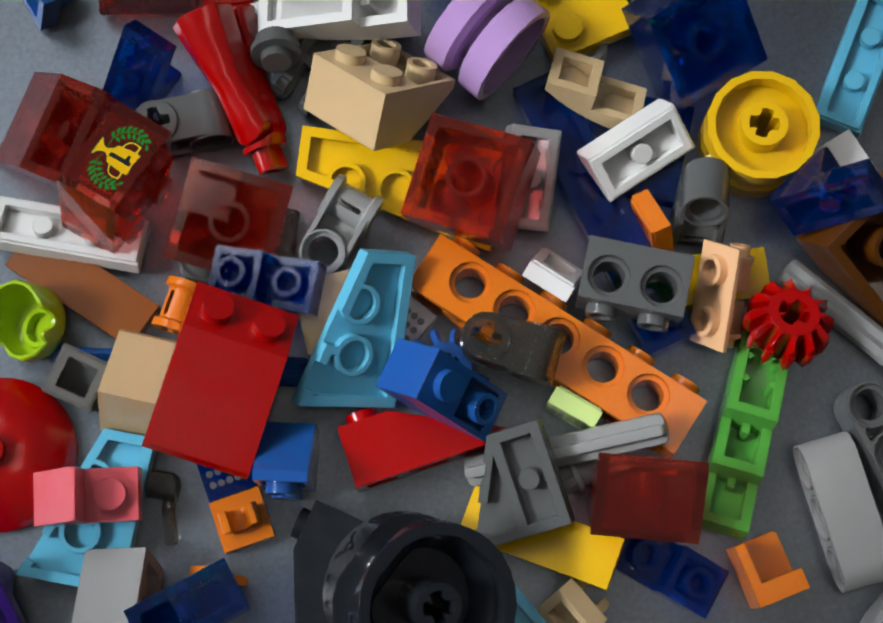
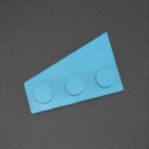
M359 249L291 399L292 402L298 406L395 408L396 399L375 387L398 338H405L416 255L407 251Z
M104 428L80 468L141 467L143 510L156 451L142 446L144 439L142 435ZM140 521L44 526L41 531L43 535L29 558L24 559L15 575L78 587L85 552L89 549L134 548Z

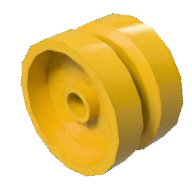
M751 71L732 78L715 94L697 133V157H712L720 159L727 164L730 169V194L740 198H764L782 191L812 157L820 138V114L811 95L794 79L774 71Z

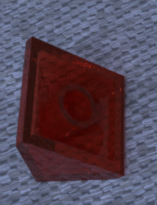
M599 453L587 495L590 534L699 544L709 476V462Z

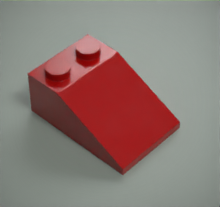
M197 281L184 314L142 446L247 480L288 358L299 315Z

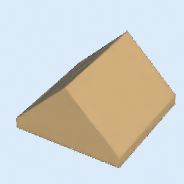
M124 329L119 330L97 391L100 431L106 428L145 436L176 342L175 340Z

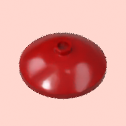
M0 378V533H9L34 525L33 473L68 466L78 467L79 444L71 417L53 395L41 391V387L24 380Z

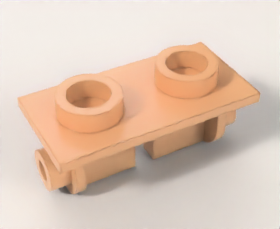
M704 239L688 340L726 353L727 348H734L735 339H741L742 332L740 330L745 301L735 298L736 292H747L751 265L754 263L755 258L750 255V245L730 243V246Z

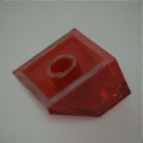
M192 157L164 257L265 286L293 186Z

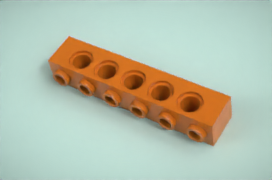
M442 234L439 235L413 274L412 297L551 387L556 388L561 385L602 409L601 412H603L600 418L608 423L653 413L663 414L668 425L669 441L666 444L649 447V449L666 460L676 453L707 403V400L697 395L700 389L696 384L679 374L673 373L670 378L653 367L655 360L650 355L637 347L630 345L626 350L609 339L611 336L610 331L604 326L589 318H585L583 322L579 321L565 312L567 305L551 293L542 290L538 295L522 285L523 277L512 268L502 263H498L496 267H493L478 257L481 253L479 249L469 241L459 236H455L453 240H450ZM472 277L478 279L483 284L484 291L480 296L469 299L461 296L455 287L460 280ZM509 304L519 305L525 310L528 319L522 325L509 326L501 320L499 311ZM549 332H561L570 340L571 349L564 354H553L545 348L543 337ZM593 359L608 361L614 369V379L605 383L595 381L588 373V362ZM639 386L651 388L658 397L657 409L644 411L638 408L632 399L633 389Z

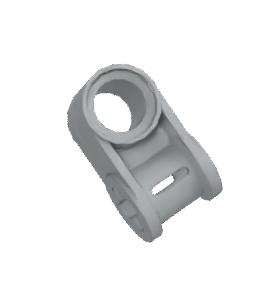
M340 173L324 196L318 208V214L301 242L299 254L304 267L317 275L331 274L343 267L359 240L364 237L385 199L380 196L372 198L348 184L347 177ZM342 200H344L345 202L349 203L350 205L356 207V208L359 209L361 212L359 213L358 211H356V210L352 209L351 207L347 206L346 204L342 203ZM326 236L336 243L338 256L333 264H323L315 258L313 245L318 237Z

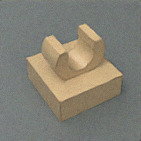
M571 578L542 602L536 610L547 623H605L608 619L603 613L607 610L609 601L604 598L595 605L583 591L588 584L578 580L575 582Z

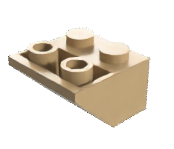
M374 38L372 43L362 45L339 44L336 46V49L314 53L304 110L372 151L409 143L453 90L456 79L439 71L435 62L425 58L414 57L401 50V44L391 39Z

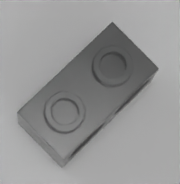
M590 235L575 308L585 309L587 317L600 321L613 322L616 321V316L637 320L638 327L654 332H667L669 327L678 328L684 317L695 256ZM600 272H611L619 278L621 287L614 292L601 291L594 284L593 277ZM652 282H660L667 285L672 292V300L666 303L653 301L647 295L645 286Z

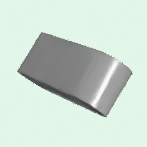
M842 431L794 445L793 456L795 466L837 588L844 594L883 582V524L852 437L848 432Z

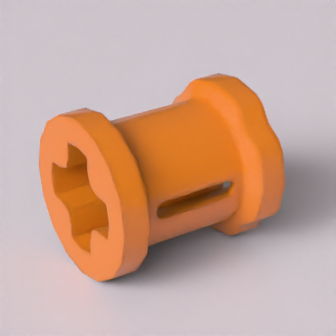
M169 275L165 283L169 290L160 315L154 316L151 324L157 329L178 336L196 282Z

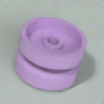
M452 0L435 23L427 38L424 48L425 56L435 62L444 72L460 68L458 77L460 85L478 100L486 99L513 75L536 46L549 22L550 12L535 0Z

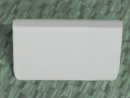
M657 99L579 149L577 155L609 202H612L694 149L695 145L675 105L664 99Z

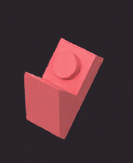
M68 466L33 473L35 527L143 521L141 467L82 469L77 466Z

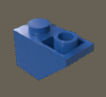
M398 338L375 387L411 409L483 442H486V436L490 434L508 395L441 349Z
M266 422L254 460L252 480L265 490V494L271 495V499L301 501L303 500V492H316L320 437L318 426L311 423Z

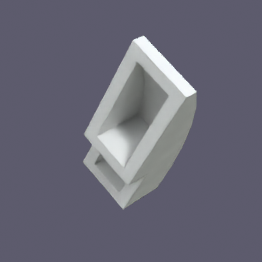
M259 0L258 32L267 27L281 26L291 30L296 39L373 40L374 38L392 39L421 36V0Z

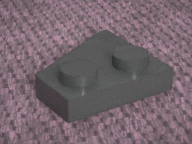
M539 417L498 430L486 436L483 459L486 466L484 478L480 483L478 503H481L477 532L488 538L495 546L572 524L575 516L542 418Z

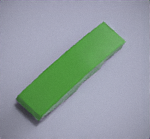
M741 330V339H738L710 446L693 526L744 540L750 530L757 488L764 477L772 431L779 420L788 368L782 371L778 359L773 357L771 360L762 363L761 355L763 351L760 348H747L746 340L750 334Z

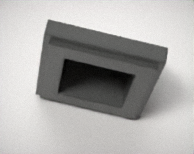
M64 343L41 391L90 412L98 396L97 391L108 362Z

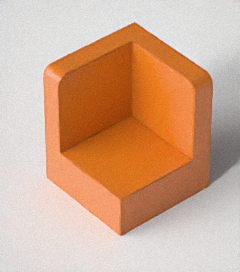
M774 531L726 549L750 609L765 607L810 588L802 567L792 569L780 539Z

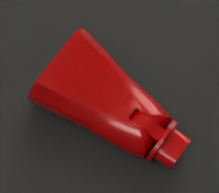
M214 2L177 19L173 29L218 96L237 141L241 145L247 146L242 151L244 157L253 158L259 175H272L288 169L289 166L281 149L287 145L285 135L286 124L283 114L270 87L265 70L256 66L251 60L250 47L258 33L255 7L243 4L232 7L230 3Z

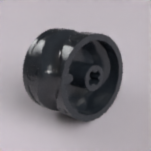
M409 511L383 513L366 520L354 528L341 541L330 559L322 593L327 623H515L517 608L516 588L511 570L502 553L488 538L476 530L463 525Z

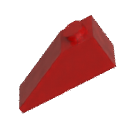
M375 407L366 408L345 417L347 424L337 427L355 486L359 493L485 451L486 442L475 439L431 417L393 411L377 414ZM493 426L490 433L505 429V427Z

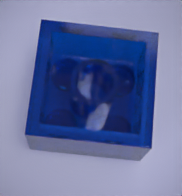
M636 0L622 8L656 96L683 109L722 87L732 78L740 76L768 60L747 0Z

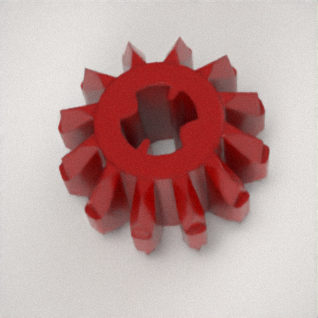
M792 278L784 282L782 287L770 281L769 284L763 287L760 293L756 292L749 299L746 305V314L741 321V330L750 334L746 340L747 348H760L763 351L761 355L762 363L771 360L773 357L778 359L782 371L790 367L793 362L803 368L810 364L815 356L822 354L828 346L829 333L833 329L834 318L825 314L828 309V300H814L811 297L813 293L812 285L800 291L797 290Z

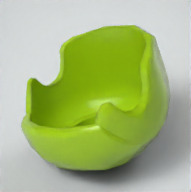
M14 279L1 284L0 344L5 347L9 357L22 362L33 363L53 354L61 343L66 326V314L61 299L51 289L29 281Z

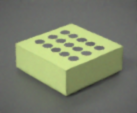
M561 385L555 388L545 407L546 411L579 430L595 427L603 413L601 412L602 409Z

